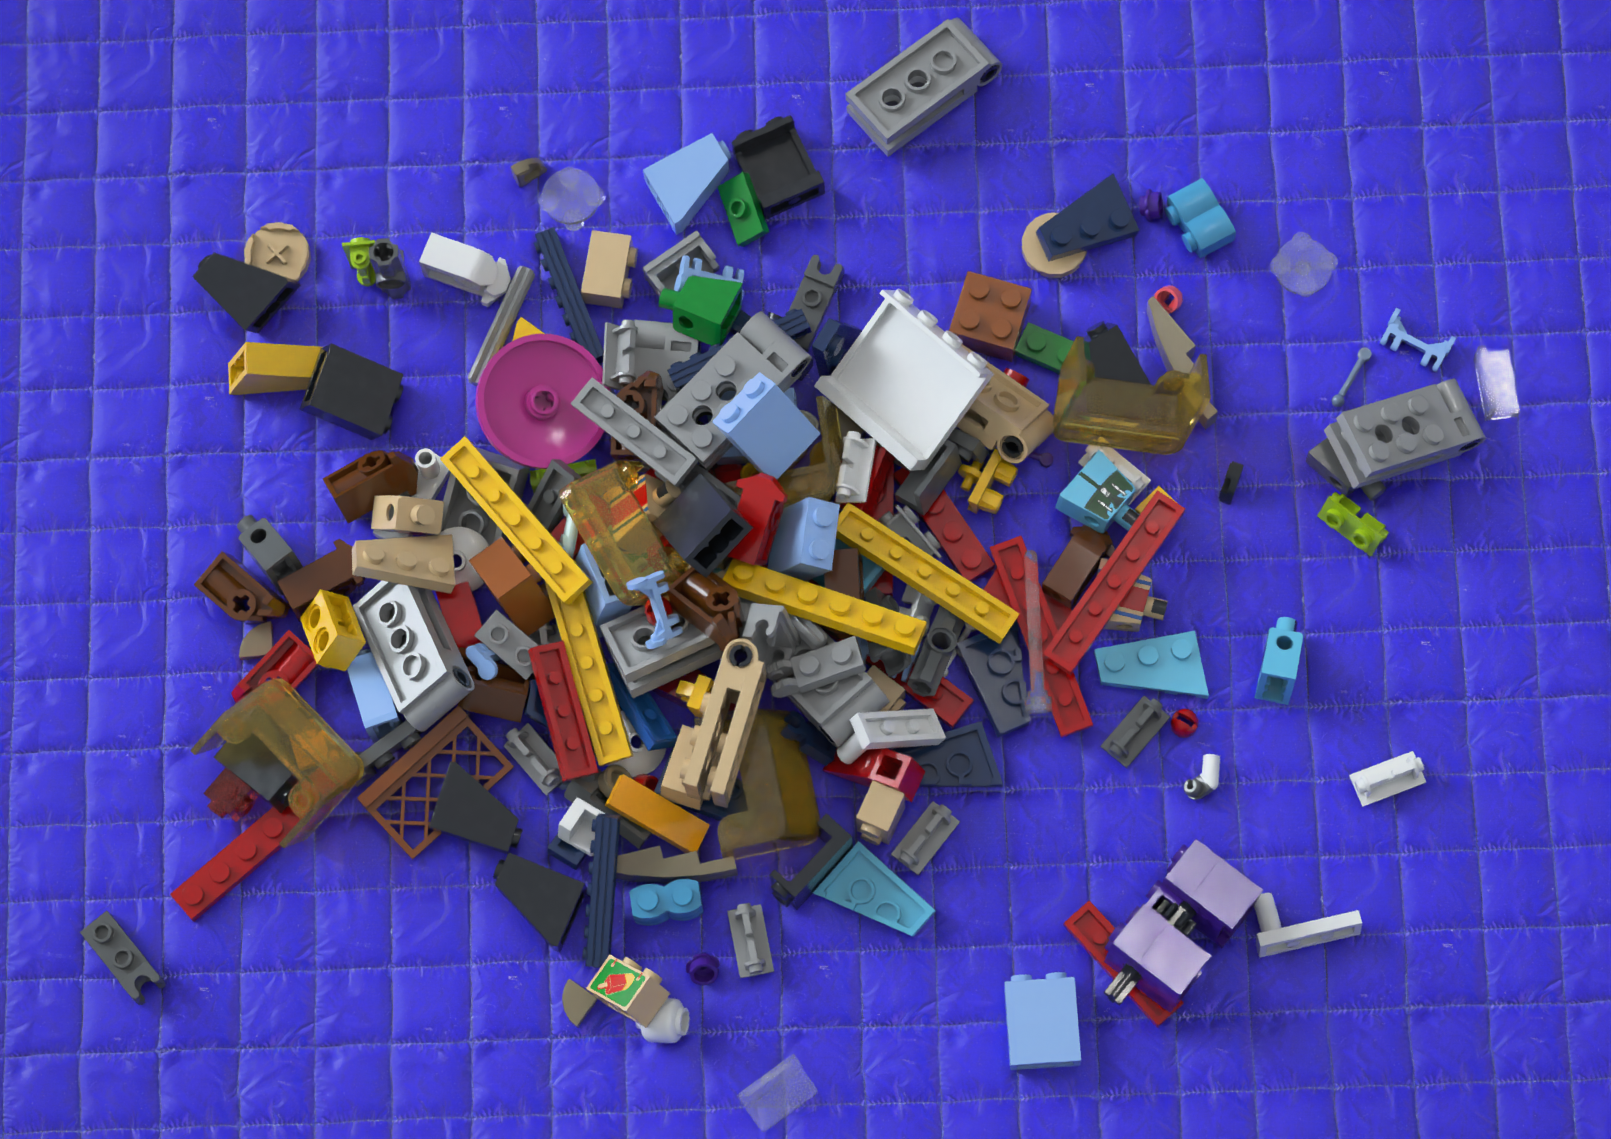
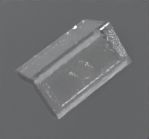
M1486 345L1478 346L1474 355V363L1485 421L1519 416L1520 409L1509 350L1487 352Z
M793 1054L738 1093L737 1097L760 1131L765 1132L817 1095L818 1089L803 1070L800 1061Z

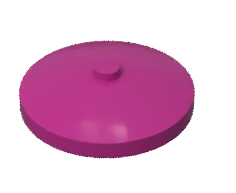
M532 334L508 343L486 364L477 385L476 412L479 424L486 438L504 457L528 468L547 469L552 459H560L567 465L580 459L597 444L604 430L574 408L571 402L591 378H594L602 385L603 369L601 365L583 346L559 335Z

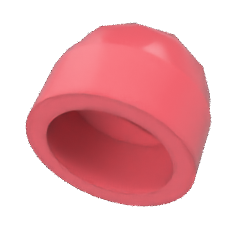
M1164 286L1154 295L1168 314L1179 309L1183 301L1182 293L1175 286ZM1173 295L1174 299L1167 305L1165 301Z

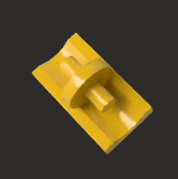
M995 448L983 472L980 470L984 462L981 464L975 460L971 466L961 464L958 469V473L965 478L960 486L961 489L969 492L973 483L976 484L968 499V510L977 514L979 509L997 514L1004 495L990 489L993 481L996 480L1010 487L1018 473V468L1004 460Z

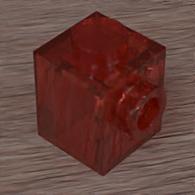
M226 767L203 793L210 801L207 807L221 819L227 815L235 823L251 811L255 800L258 798L250 786Z

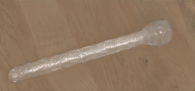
M1028 550L1024 554L1031 691L1027 692L1028 697L1024 698L1025 713L1042 714L1052 712V697L1048 696V690H1044L1038 557L1035 551Z

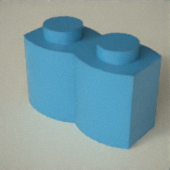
M1203 178L1168 196L1167 208H1165L1166 215L1173 226L1178 224L1184 232L1182 240L1190 253L1195 251L1201 259L1235 240L1236 230Z
M679 879L668 883L664 887L657 884H645L630 891L632 915L635 923L639 925H657L669 918L686 921L697 918L704 913L701 890L696 880Z

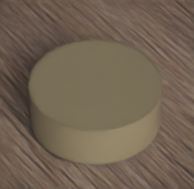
M610 765L598 777L599 788L607 798H609L620 775L624 774L632 779L630 773L622 766Z

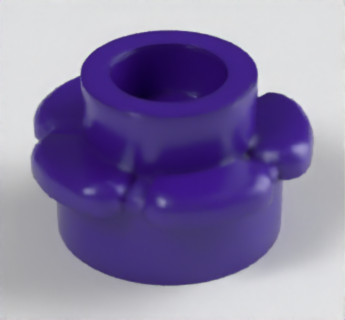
M1147 189L1146 195L1140 196L1139 199L1141 216H1146L1148 221H1153V219L1162 218L1163 216L1162 193L1152 192L1151 189Z
M700 953L687 962L686 972L690 973V978L695 984L708 985L717 979L720 962L715 956Z

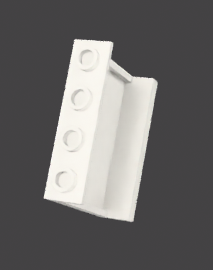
M882 289L879 294L885 299L831 376L821 375L814 387L910 471L925 470L994 373L986 367L987 361L975 352L969 353L961 346L963 341L957 335L947 330L943 331L936 325L938 320L935 316L922 309L920 311L912 304L914 299L908 293L901 289Z

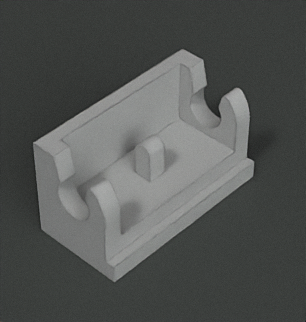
M697 230L643 267L646 281L659 298L663 288L674 290L683 255L690 257L689 268L692 266L693 259L699 258L702 259L701 271L714 273L719 270V265L715 261L716 256Z
M751 603L742 635L743 639L751 641L756 646L759 661L764 662L765 669L772 665L773 657L777 653L784 654L782 660L791 661L790 658H793L796 645H800L801 638L785 607Z

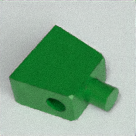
M691 276L688 277L681 292L663 288L659 298V307L673 311V328L675 331L711 346L715 344L722 345L742 308V283Z

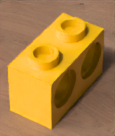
M320 589L300 617L316 663L325 668L346 671L366 641L349 597Z

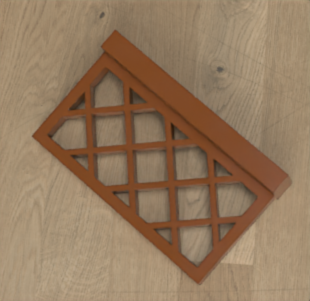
M457 706L357 797V801L374 817L412 860L442 834L433 831L428 836V826L430 825V822H428L429 802H437L438 798H430V778L445 779L446 774L431 773V760L437 754L452 755L453 762H456V755L476 756V774L471 776L478 782L479 780H489L483 785L487 791L514 768L460 706ZM467 727L477 737V751L456 750L457 736ZM453 741L452 750H443ZM481 742L490 752L480 751ZM480 756H494L504 767L494 776L479 775ZM427 764V773H417ZM412 777L427 778L426 797H405L406 782ZM402 787V796H392ZM387 800L401 801L400 821L385 820L377 809ZM405 801L426 802L425 822L404 821ZM391 825H400V835ZM404 825L424 826V840L414 849L403 839Z

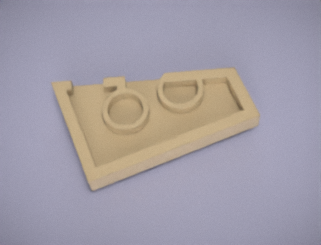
M452 534L355 541L352 548V573L355 576L451 594L455 586Z

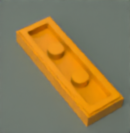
M624 774L618 777L605 804L606 807L685 853L698 851L710 826L708 823Z

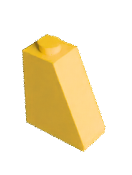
M245 342L228 363L229 395L306 390L320 349L323 347Z

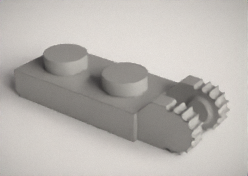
M855 636L790 658L791 661L781 660L775 664L772 663V665L767 667L766 674L767 678L772 680L795 674L796 679L786 678L780 682L777 681V683L770 687L772 696L782 698L798 692L805 693L864 672L866 667L858 640Z

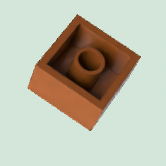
M967 271L949 331L957 335L963 341L962 344L974 352L1012 362L1030 307L1032 289Z
M501 537L471 558L469 562L512 622L527 636H530L552 620L555 615L546 585L544 583L540 586L537 584L542 580L538 572L530 563L524 566L523 563L527 559L514 545L509 547Z

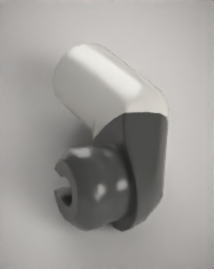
M1214 754L1203 755L1202 773L1192 780H1186L1183 786L1184 792L1189 798L1194 800L1203 799L1218 787L1220 756Z

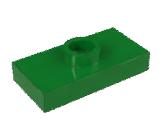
M742 172L717 187L738 246L745 247L769 233L749 173Z

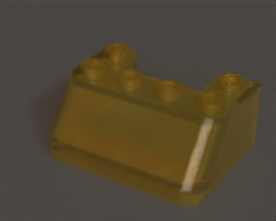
M757 709L740 765L748 811L728 815L720 821L717 833L723 858L734 856V860L808 845L819 838L817 823L820 821V815L807 755L798 750L799 741L796 739L788 740L780 734V731L789 724L784 721V717L790 711ZM734 711L727 713L722 730L723 733L728 734ZM702 717L694 719L695 725L701 726Z

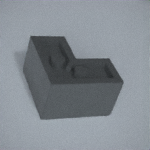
M946 440L925 470L910 471L908 477L895 493L896 501L925 515L962 464L957 444ZM895 458L893 462L894 464L906 469L907 471H910L897 458Z

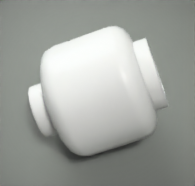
M667 998L647 1028L636 1022L635 1024L637 1029H641L642 1036L648 1042L676 1043L688 1031L689 1011L683 1007L679 999Z

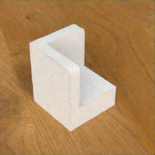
M576 797L558 825V838L587 855L593 856L594 853H590L591 840H595V832H592V821L596 819L599 813H605Z

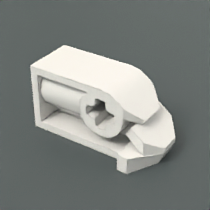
M432 232L419 260L425 277L482 296L481 304L489 307L504 295L511 282L505 259L499 257L498 261L495 262L490 254L480 249Z

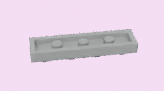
M594 378L588 381L571 402L574 408L675 487L681 484L698 462L697 458Z

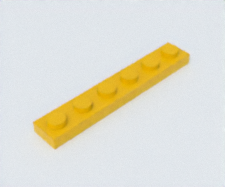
M464 436L440 458L566 605H569L593 583L467 437Z
M849 502L839 514L836 531L837 539L851 548H858L860 554L998 644L1001 643L1019 616L1018 612Z
M734 558L723 577V580L737 591L738 597L759 604L784 606L788 614L913 656L926 631V621Z
M545 581L560 636L565 644L578 697L598 764L602 767L633 757V751L585 590L569 605H566Z

